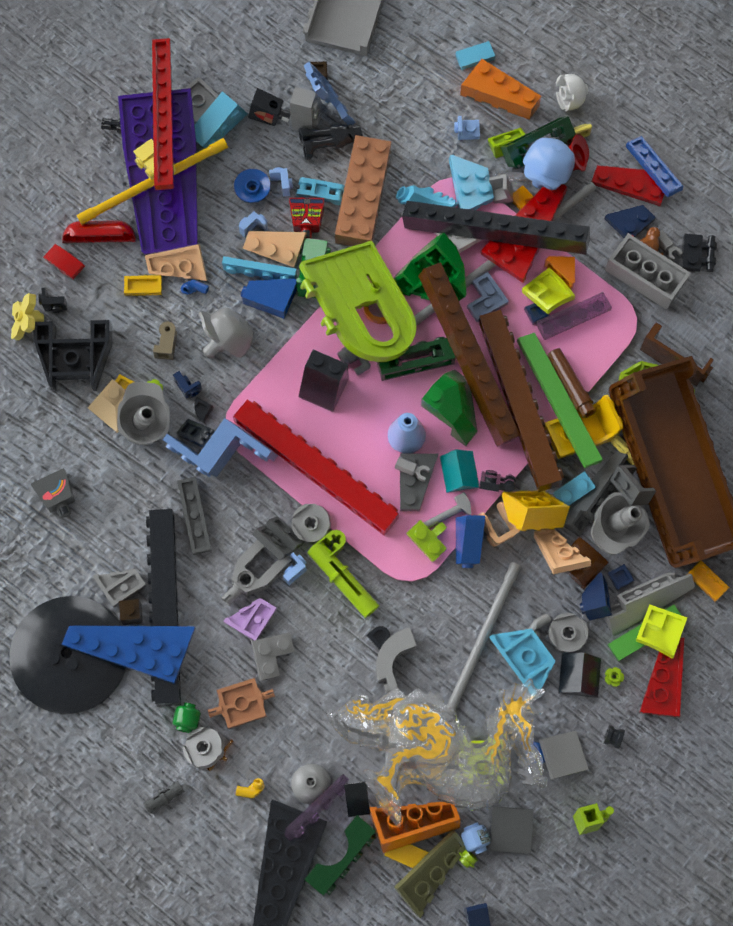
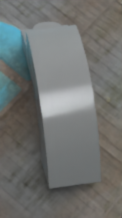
M410 627L398 631L389 637L378 653L376 661L378 683L386 681V684L383 685L387 696L391 695L392 699L400 697V691L392 671L393 664L400 655L416 649V643Z

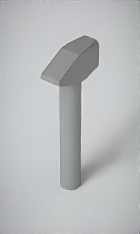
M465 492L454 497L457 503L456 506L423 523L428 528H431L461 511L471 515L470 501Z

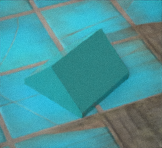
M455 449L440 456L447 493L479 488L473 451Z

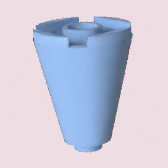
M404 413L399 416L388 429V441L391 447L401 453H414L425 442V428L416 416L411 413Z

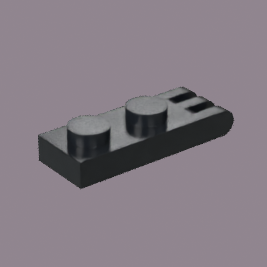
M187 419L176 433L181 438L204 448L206 445L205 441L208 442L211 438L210 435H213L215 431Z

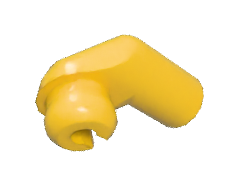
M256 778L249 787L237 786L235 796L255 798L264 790V781Z

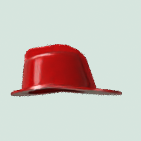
M577 134L568 147L575 156L573 171L581 170L583 172L586 170L589 159V148L585 138Z

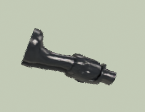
M332 124L330 128L321 130H309L305 127L299 128V138L301 144H303L305 160L312 159L313 153L317 149L324 147L340 149L352 142L354 143L355 135L363 136L360 125ZM319 137H330L322 140H311Z

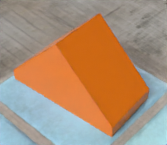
M548 256L544 266L547 269L551 268L572 290L575 283V257Z

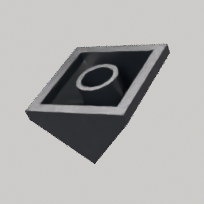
M584 652L563 653L561 655L558 693L598 698L601 658Z

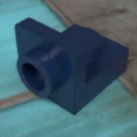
M180 371L173 374L175 383L186 399L197 396L200 390H202L200 381L191 384L186 375L182 376Z

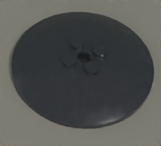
M58 597L37 606L21 621L11 642L9 662L14 682L29 701L49 712L75 714L98 706L116 690L127 668L72 649L71 657L64 658L62 656L63 650L68 648L63 646L62 642L69 626H121L118 619L109 609L94 600L84 597Z

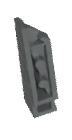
M615 452L591 479L596 487L569 505L570 508L564 524L566 529L580 537L588 521L594 523V515L599 506L609 495L618 492L610 479L618 465H624V462L628 459L627 454Z

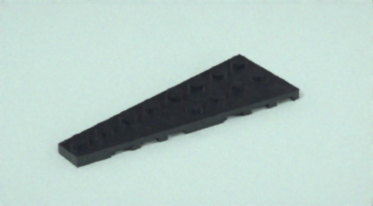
M271 800L253 926H287L328 821L276 800Z

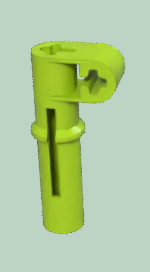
M332 530L313 545L307 553L329 577V582L331 584L334 583L366 619L380 605L349 572V567L343 565L336 557L342 551L346 537L343 532ZM332 540H338L339 543H334L331 550L324 544L326 543L328 546H330Z

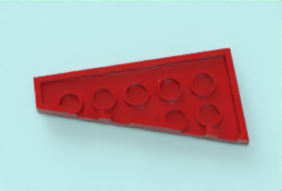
M561 184L555 190H550L543 186L515 216L553 221L554 215L567 192V186ZM489 241L481 250V255L524 284L526 275L531 269L532 262L540 248Z

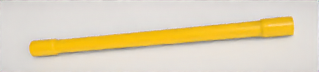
M222 138L210 144L207 148L174 164L176 169L174 175L229 148L225 139ZM148 178L95 207L77 214L76 216L81 225L153 187L154 178L152 180Z

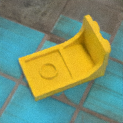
M604 395L598 402L593 404L596 412L592 416L583 418L580 412H578L595 446L611 442L623 429V421L618 416L615 404L609 395ZM558 418L545 422V427L543 428L550 436L551 445L556 452L557 458L560 459L575 454L576 452Z

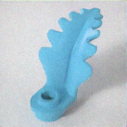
M403 186L396 194V199H398L400 204H406V201H414L449 207L457 206L455 199L449 198L448 195L442 197V192L433 194L434 190L431 187Z

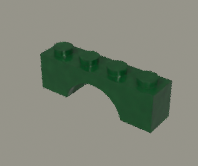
M358 815L344 830L348 840V850L344 858L333 865L317 863L304 879L323 897L326 893L330 896L337 887L334 883L338 878L343 879L350 871L348 866L351 862L354 861L356 863L363 855L361 850L364 846L367 845L369 847L377 838L374 836L376 830Z

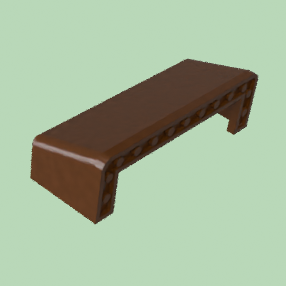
M693 356L634 372L609 387L610 398L615 404L618 416L623 421L622 432L633 463L636 466L640 483L643 488H654L656 490L648 505L668 562L673 568L733 550V496L727 486V479L722 472L720 460L714 449V443L710 438L707 424L701 413L700 404L697 402L694 394V387L689 378L696 375L697 364Z

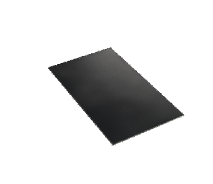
M366 781L344 784L348 817L370 814Z

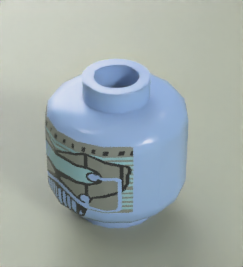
M477 822L463 828L464 832H462L461 838L468 852L475 851L477 855L487 850L486 846L491 843V839L484 825H479Z

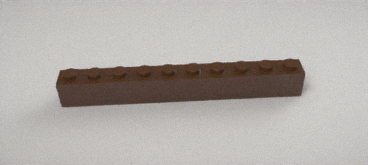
M441 262L424 268L419 274L421 283L496 446L499 447L515 440L520 436V433Z
M501 310L480 315L479 326L510 414L520 433L519 439L537 491L539 493L560 487L562 479H564L561 468L557 467L556 452L552 451L549 445L551 444L550 436L548 433L545 434L543 428L545 427L543 417L538 414L539 406L537 400L532 397V385L525 378L527 376L524 365L520 364V352L518 348L515 349L514 347L515 339L513 333L508 330L509 322L507 316H503Z

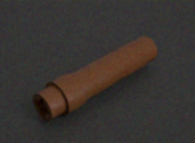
M556 348L549 352L547 356L571 397L577 412H580L583 418H588L595 414L596 409L593 406L591 396L585 391L562 350Z

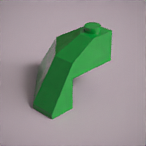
M444 232L422 248L395 275L394 280L403 295L411 296L413 294L421 296V299L429 300L419 274L424 268L441 262L458 301L466 297L464 263L456 245Z
M455 369L445 373L423 396L421 407L452 428L451 436L467 446L478 431L472 392L465 377Z

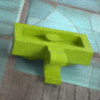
M419 520L406 533L431 562H434L447 549L437 538L447 528L443 522L438 523L430 530Z

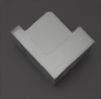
M507 174L490 177L489 182L493 188L494 203L504 204L513 202V187Z

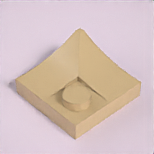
M112 379L88 406V409L118 433V406L123 400L125 389Z

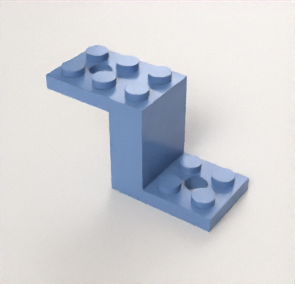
M224 418L199 454L169 434H166L163 439L167 443L166 447L179 455L182 454L181 458L194 466L197 465L196 469L208 477L211 475L217 477L240 444L251 451L254 448V454L266 462L269 459L274 462L278 457L276 453L226 418Z

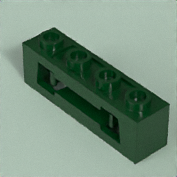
M561 116L501 146L500 149L507 166L515 167V169L525 166L523 159L528 150H526L525 146L520 145L530 144L548 134L551 137H558L556 139L564 142L566 145L571 143V139L574 138L576 133L569 116Z
M438 337L430 342L420 341L416 345L410 346L402 356L391 361L377 362L381 381L454 365L455 355L448 339ZM430 352H433L432 356L408 362H403L401 366H398L400 361L429 355Z

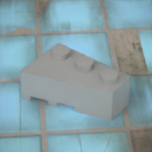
M295 87L290 101L292 129L299 130V128L305 127L309 130H314L318 128L320 123L319 114L323 102L314 91Z

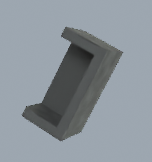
M618 465L610 481L631 506L648 505L656 490L654 488H643L632 476L636 470L635 465Z

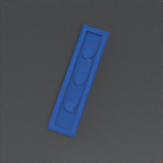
M642 136L627 142L626 148L667 197L683 190L684 186Z

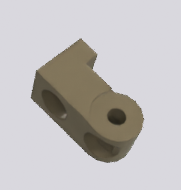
M167 321L163 322L159 327L160 343L159 345H154L153 354L158 359L174 360L177 331L175 325Z

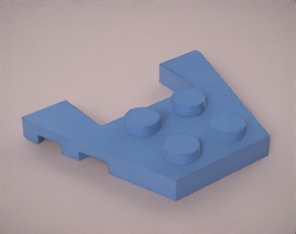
M310 62L304 65L305 75L311 82L315 93L322 100H325L326 103L331 102L347 125H354L356 122L348 115V110L338 100L339 97L328 80Z

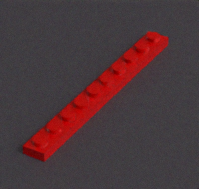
M170 38L152 40L155 190L174 189Z

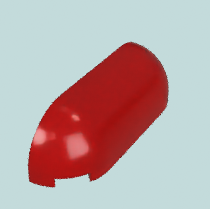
M120 220L88 221L81 225L80 221L69 224L64 230L62 243L136 242V235L128 223Z

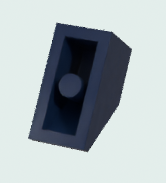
M598 573L582 593L580 609L582 614H586L589 621L612 616L608 582L603 573Z
M487 903L464 908L468 926H491Z

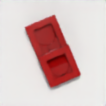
M56 244L43 257L46 262L55 266L61 273L73 280L85 267L77 258Z

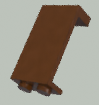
M656 322L646 335L640 350L661 364L684 358L657 340L662 326ZM710 358L703 369L697 366L696 375L689 378L690 383L696 387L700 381L704 383L714 368L711 366L714 359Z

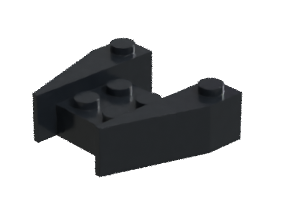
M90 320V338L56 339V326L53 321L35 322L33 340L48 385L53 392H56V380L90 379L91 388L93 391H97L112 347L113 326L110 320Z

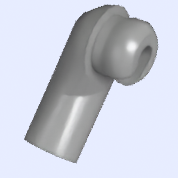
M544 614L535 619L529 629L532 628L537 636L540 637L538 630L551 622L550 616Z

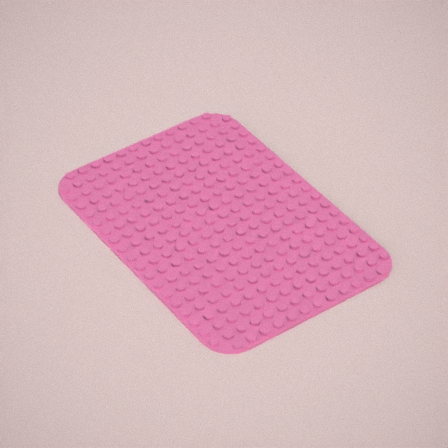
M452 177L439 180L431 186L434 190L433 194L442 192V197L448 195L449 198L452 197L453 200H456ZM494 201L477 209V211L512 216L517 214L505 204L494 203ZM401 217L375 247L394 278L422 248L437 236L433 232L404 228L403 218ZM481 240L459 253L464 263L465 277L488 260L481 255V250L489 242L488 240ZM540 248L532 262L531 269L526 275L524 284L497 265L488 272L509 301L506 306L499 310L502 311L503 316H507L509 322L508 330L513 333L515 339L514 347L515 349L518 348L520 352V364L524 365L527 376L525 378L532 385L533 393L531 394L533 399H536L538 402V414L543 417L544 422L557 419V416L519 347L517 339L535 333L546 355L552 350L560 348L585 391L589 393L630 345L636 334L637 316L633 305L622 293L575 258V283L572 289L575 299L550 312L548 319L532 325L524 308L534 302L522 293V288L547 269L544 264L548 256L573 257L568 252ZM473 284L466 288V297L461 299L459 303L507 405L479 322L475 321L467 309L468 304L481 297ZM403 295L414 316L431 304L430 300L421 299V296ZM376 303L369 305V310L374 316L384 317ZM320 306L237 396L226 413V419L236 424L233 416L248 399L251 402H257L262 407L261 410L265 413L270 412L277 418L276 421L281 425L284 423L289 426L294 435L302 436L307 441L306 444L310 447L315 446L322 452L321 455L326 459L329 457L334 460L339 469L347 470L351 473V478L357 482L358 480L362 481L368 487L367 490L371 493H378L383 498L382 501L387 505L390 503L395 506L399 513L398 520L384 536L280 456L274 462L270 459L266 462L254 454V448L251 451L242 444H240L236 451L301 505L316 504L322 506L330 516V529L343 532L346 542L383 573L401 581L413 582L427 578L455 550L456 517L467 514L461 511L442 521L447 528L437 538L447 549L434 562L428 559L406 533L419 520L425 522L456 506L457 503L454 497L465 492L470 501L471 515H478L481 512L486 513L502 495V492H504L502 490L496 492L474 488L447 493L440 456L455 449L473 451L480 487L482 471L494 470L497 474H501V477L511 474L516 478L525 468L528 462L520 439L517 437L515 440L497 447L473 394L472 398L478 431L467 446L451 436L452 428L421 407L423 396L442 375L455 369L464 376L456 357L454 365L381 381L377 362L369 361L370 369L357 376L354 369L362 365L358 359L352 364H348L349 380L333 412L299 398L304 368L312 350L314 349L340 360L337 353L345 347L340 342L336 333L326 335L327 327L321 326V321L326 315ZM364 307L356 309L371 337L381 342L389 341L393 338V332L388 323H373L366 317ZM435 312L416 326V334L411 346L416 345L420 341L430 342L438 337L447 338ZM430 352L429 355L400 361L398 366H401L403 362H408L432 356L433 352ZM404 413L415 415L424 426L426 432L425 442L422 447L411 454H438L420 511H400V471L395 469V465L401 452L394 450L388 441L390 425Z

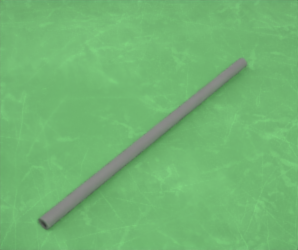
M590 182L562 203L557 209L553 221L557 220L595 191L596 186L594 183ZM487 260L466 276V288L472 284L473 280L484 275L496 265ZM429 304L414 316L416 326L435 312L432 304Z

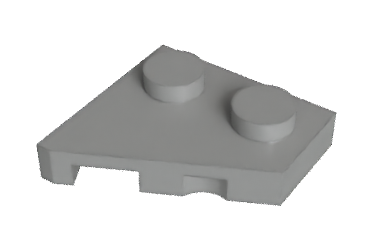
M136 569L125 570L124 572L116 571L103 575L95 574L93 576L114 608L119 605V601L127 600L147 586Z

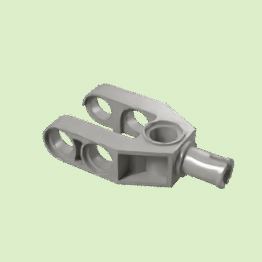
M256 540L238 559L232 576L233 586L221 599L227 602L228 606H231L241 594L247 597L268 589L291 565L293 559L289 556L282 560L278 559L257 579L252 572L247 570L249 563L256 556L259 557L261 551L265 548L260 541ZM245 577L251 579V582L247 585L241 583V580Z

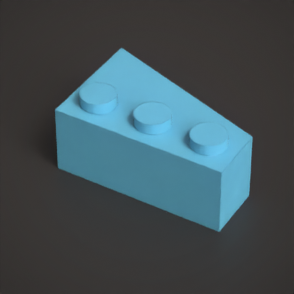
M222 91L196 122V141L202 147L207 148L210 144L222 139L248 113Z

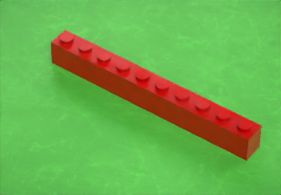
M248 399L233 416L234 422L382 535H386L399 518L398 509L390 503L387 505L382 501L383 498L378 493H371L362 481H355L351 478L350 472L345 469H339L334 460L329 457L326 459L321 455L322 452L315 446L310 447L302 436L294 435L289 426L284 423L281 425L276 421L277 418L270 412L265 413L261 410L262 407L257 402H251Z

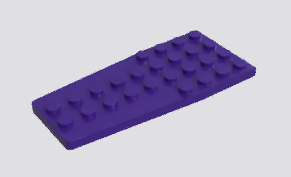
M191 88L172 90L174 164L197 153ZM153 92L118 96L122 145L130 188L149 178L145 173V169H140L136 164L135 159L137 158L133 151L148 140H153ZM196 163L174 175V189L155 190L153 186L132 197L141 251L144 255L198 244Z

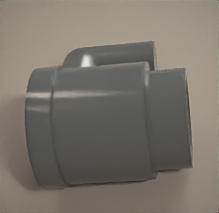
M346 347L337 353L340 361L347 364H352L359 359L362 365L354 369L357 376L371 367L368 360L356 356Z

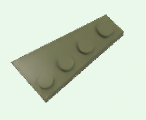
M453 830L394 886L396 891L419 918L424 914L423 910L427 903H431L433 900V894L438 886L444 883L445 875L449 869H453L460 858L459 853H463L465 850L464 842Z

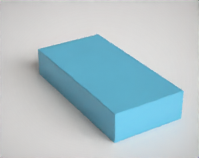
M488 41L456 51V58L461 70L476 66L481 59L487 62L495 60V54Z

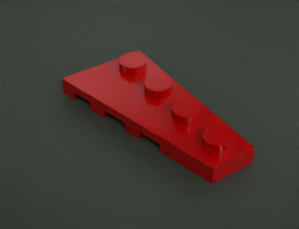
M597 165L591 181L595 186L657 206H661L664 197L663 191L644 169Z
M680 638L673 659L658 652L639 713L680 717L684 638Z

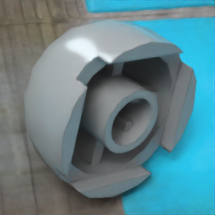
M306 764L294 772L291 780V789L294 796L300 802L316 805L324 801L329 795L331 779L328 772L322 766Z

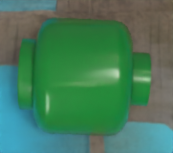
M184 702V706L176 707L172 723L177 731L191 733L198 728L201 712L195 709V704Z

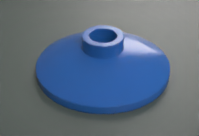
M258 169L242 171L234 182L235 193L244 202H260L270 192L271 185L268 176Z

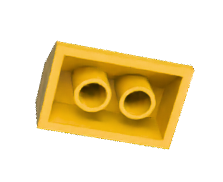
M502 492L508 520L516 526V529L520 531H527V529L539 531L546 528L554 530L555 528L564 527L570 506L548 492Z

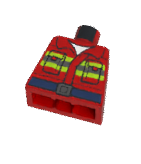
M289 198L294 232H307L306 238L312 239V233L320 232L325 209L324 198Z

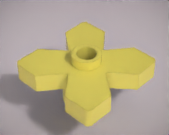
M28 293L24 296L22 302L17 301L13 304L12 315L14 316L15 323L12 327L11 339H22L25 332L30 333L35 329V322H44L43 313L34 310L36 295Z

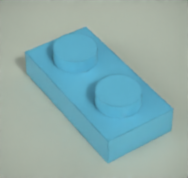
M584 471L553 492L557 499L569 506L596 486L586 471Z

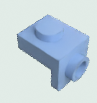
M277 167L269 170L270 181L281 180L283 197L290 196V189H293L292 178H288L287 168Z
M253 211L248 217H244L240 221L239 232L245 238L248 231H253L257 226L263 231H267L268 221L262 214L258 215Z

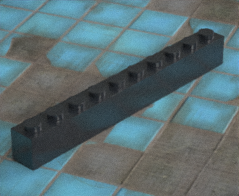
M406 201L402 214L404 228L441 234L444 232L447 235L583 255L587 254L590 242L589 226L414 201Z
M173 509L149 510V516H146V527L150 528V535L146 537L147 547H150V554H147V564L151 566V573H148V584L152 588V592H148L149 604H152V611H149V622L153 623V626H178L175 514ZM180 672L175 684L151 676V682L155 684V690H151V698L157 707L181 705Z

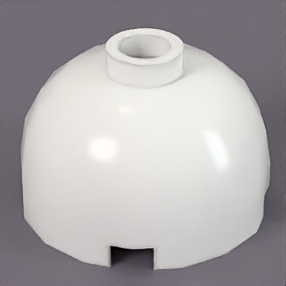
M575 74L560 75L557 78L556 86H559V92H556V97L562 110L566 109L565 111H571L583 105L588 94L587 84Z

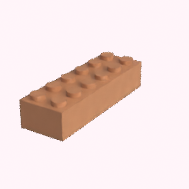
M355 135L335 231L336 244L355 246L368 241L373 242L391 154V141Z

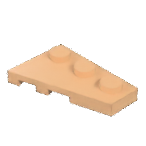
M248 231L243 249L288 266L296 267L307 232Z
M200 244L145 255L149 274L203 281L208 280Z

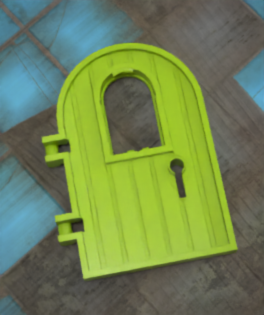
M372 241L300 263L299 268L305 277L300 288L307 290L306 299L315 296L326 315L321 321V326L327 327V336L336 333L340 342L351 353L362 359L374 362L394 360L402 356L409 349L416 334L414 314ZM376 303L389 327H391L393 338L389 341L381 342L371 337L356 309Z

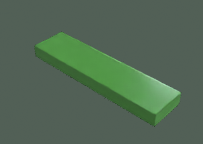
M675 605L665 609L681 615ZM642 624L608 644L618 662L645 646L636 642Z

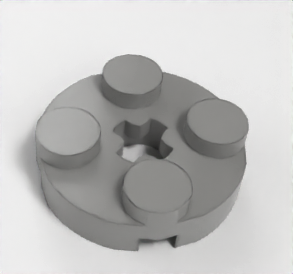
M304 504L294 512L292 530L300 540L318 542L328 534L331 527L330 516L322 506ZM308 518L316 520L314 528L311 526L307 527Z
M563 613L558 615L550 624L548 637L552 646L557 651L574 653L585 645L588 638V627L585 621L575 616V614ZM566 628L574 632L571 638L563 635Z
M206 727L197 728L189 733L185 746H183L186 760L198 769L209 768L224 756V743L221 736L215 730ZM204 743L205 745H208V748L205 752H199V749H201V744Z

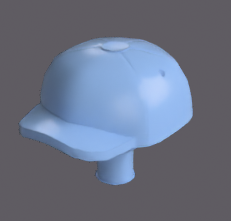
M540 138L531 145L523 159L525 177L532 180L533 186L538 189L544 186L547 189L555 190L561 184L568 182L575 165L574 153L564 142L558 139Z

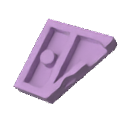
M259 598L252 602L251 605L240 609L239 612L231 617L225 618L223 622L251 640H258L277 608Z

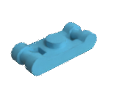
M305 177L299 179L298 184L300 187L296 192L298 198H324L326 202L341 205L344 185ZM330 190L335 191V195L330 194Z

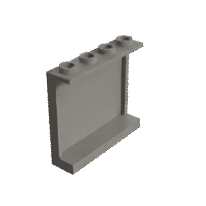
M313 0V8H310L308 12L309 21L303 27L305 41L367 56L384 0Z

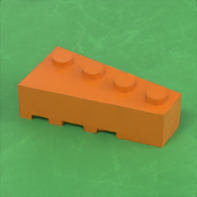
M484 59L479 61L461 84V96L475 98V101L492 104V107L506 109L509 113L529 120L540 106L541 95Z
M454 801L431 802L424 805L408 804V806L398 807L392 805L387 806V811L384 808L369 807L371 819L383 853L460 828V817ZM394 809L395 812H392V813H389V812H388V810ZM396 814L400 819V823H398V820L396 821L395 817L391 815Z

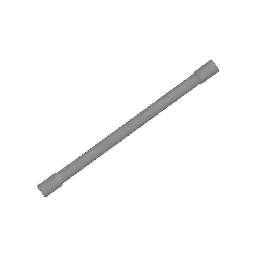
M511 562L504 581L449 702L441 714L439 720L441 724L446 725V722L450 725L459 701L509 591L520 572L521 566L517 563Z

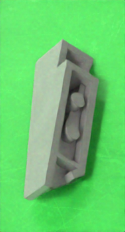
M668 572L616 595L619 603L611 605L612 616L604 617L612 635L616 636L644 619L649 604L662 608L695 587L693 576L688 574L683 577H677L675 573Z

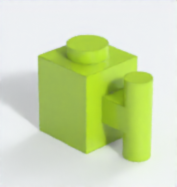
M596 803L578 808L573 815V819L579 835L598 831L614 813L613 807L608 806L605 810L600 811Z

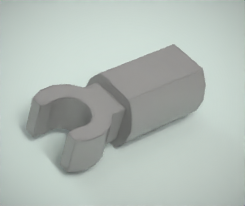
M661 230L658 238L659 247L668 254V259L674 261L675 257L672 254L676 253L681 257L682 250L675 247L672 240Z
M400 456L395 465V469L411 476L415 475L422 482H425L426 477L421 476L420 473L422 471L430 472L429 467H419L417 463Z

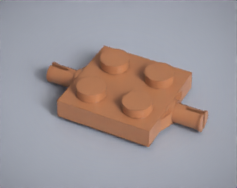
M255 678L217 690L219 707L208 709L210 718L222 714L228 729L265 718L267 716L264 710V700L275 697L274 691L271 689L261 693Z

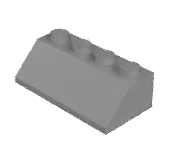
M629 233L609 258L605 267L606 272L666 310L691 274Z

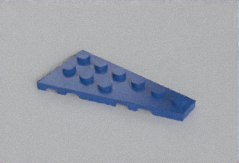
M69 626L62 645L175 684L196 627Z

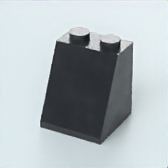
M313 349L304 368L298 397L333 412L349 380L348 364Z

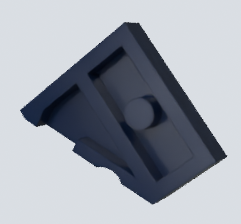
M644 205L607 214L604 220L625 238L628 233L634 237L639 235L656 217Z

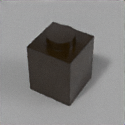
M139 599L119 601L120 621L123 625L143 623L142 604Z

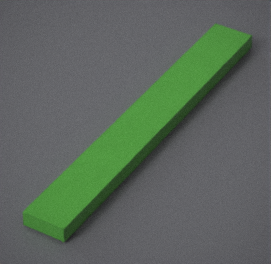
M532 333L519 337L517 343L583 467L587 468L601 463L603 459L536 334Z

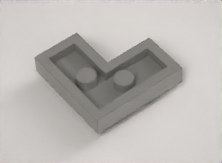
M290 632L251 641L259 680L280 676L276 656L294 652Z

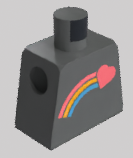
M64 468L31 483L32 488L50 513L58 511L61 518L71 514L68 505L75 502L69 476Z

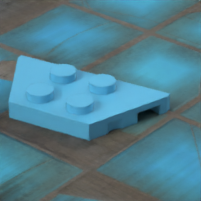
M450 155L449 164L458 208L477 210L482 205L491 203L494 195L489 182L488 168Z
M532 628L489 636L518 678L528 688L529 693L536 699L556 661Z

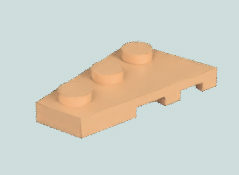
M546 528L534 531V538L553 574L591 566V560L587 556L583 557L580 554V550L576 547H571L567 543V539L555 529L550 530Z

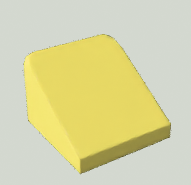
M582 124L574 127L576 135L590 136L591 124Z

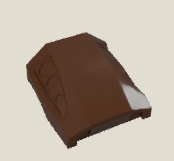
M578 537L571 547H576L580 550V554L583 557L587 556L591 560V566L566 571L565 573L569 574L578 585H582L581 588L585 589L609 562L590 544Z

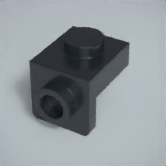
M41 288V294L38 296L39 305H42L45 311L59 313L62 310H67V301L64 296L49 297L46 288Z

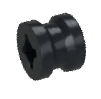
M609 725L603 744H612L615 748L619 749L625 730H618L614 726Z

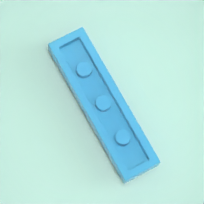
M223 256V270L230 274L242 273L248 277L259 276L266 280L297 279V270L295 268Z

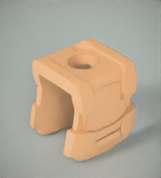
M499 502L497 509L507 524L509 532L498 537L487 515H485L484 531L487 534V541L493 547L500 545L520 532V530L515 528L514 524L509 522L504 502Z

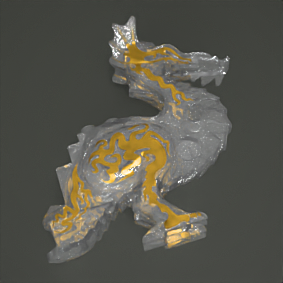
M531 678L523 685L514 682L507 690L499 689L500 705H498L494 714L485 716L488 739L482 743L471 742L466 726L459 724L456 712L444 704V700L439 693L433 694L430 691L425 695L419 688L405 696L397 687L373 704H370L367 695H354L337 711L330 710L326 713L336 732L349 743L359 744L360 747H369V749L379 748V751H385L384 767L380 772L370 769L364 770L363 773L368 778L364 780V783L375 794L378 805L398 828L402 824L400 793L403 787L408 784L424 785L428 791L438 796L439 801L453 804L454 807L469 808L470 812L484 808L489 810L496 802L500 803L504 794L509 793V781L512 780L510 767L511 747L514 748L520 758L518 764L523 766V768L517 770V773L527 778L522 781V784L527 786L537 785L541 789L547 787L548 778L543 777V758L533 745L535 731L533 716L541 715L542 709L532 705L533 701L544 695L545 690L536 689Z

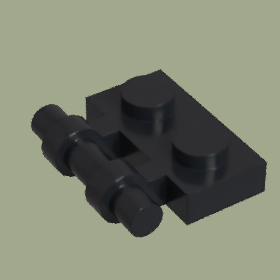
M685 233L683 236L682 268L687 271L700 272L701 265L707 266V272H713L714 265H716V258L714 257L715 250L717 249L716 236L710 235L708 236V242H703V235ZM702 250H707V257H702Z
M494 470L482 471L479 489L511 492L515 489L516 479L511 474L501 477V474H497Z

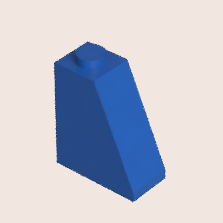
M297 279L249 281L247 287L244 286L241 291L243 304L285 319L297 291Z
M485 515L456 517V564H462V568H474V564H480Z

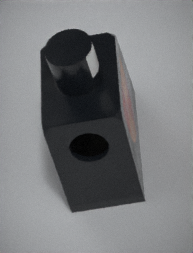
M257 88L251 102L248 118L276 126L278 119L288 122L291 112L282 109L284 102L282 99Z

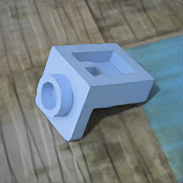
M458 116L457 122H454V133H458V140L480 139L479 120H462V116Z
M294 553L290 555L296 565H291L284 571L283 578L289 586L307 571L306 561L300 554L298 556Z

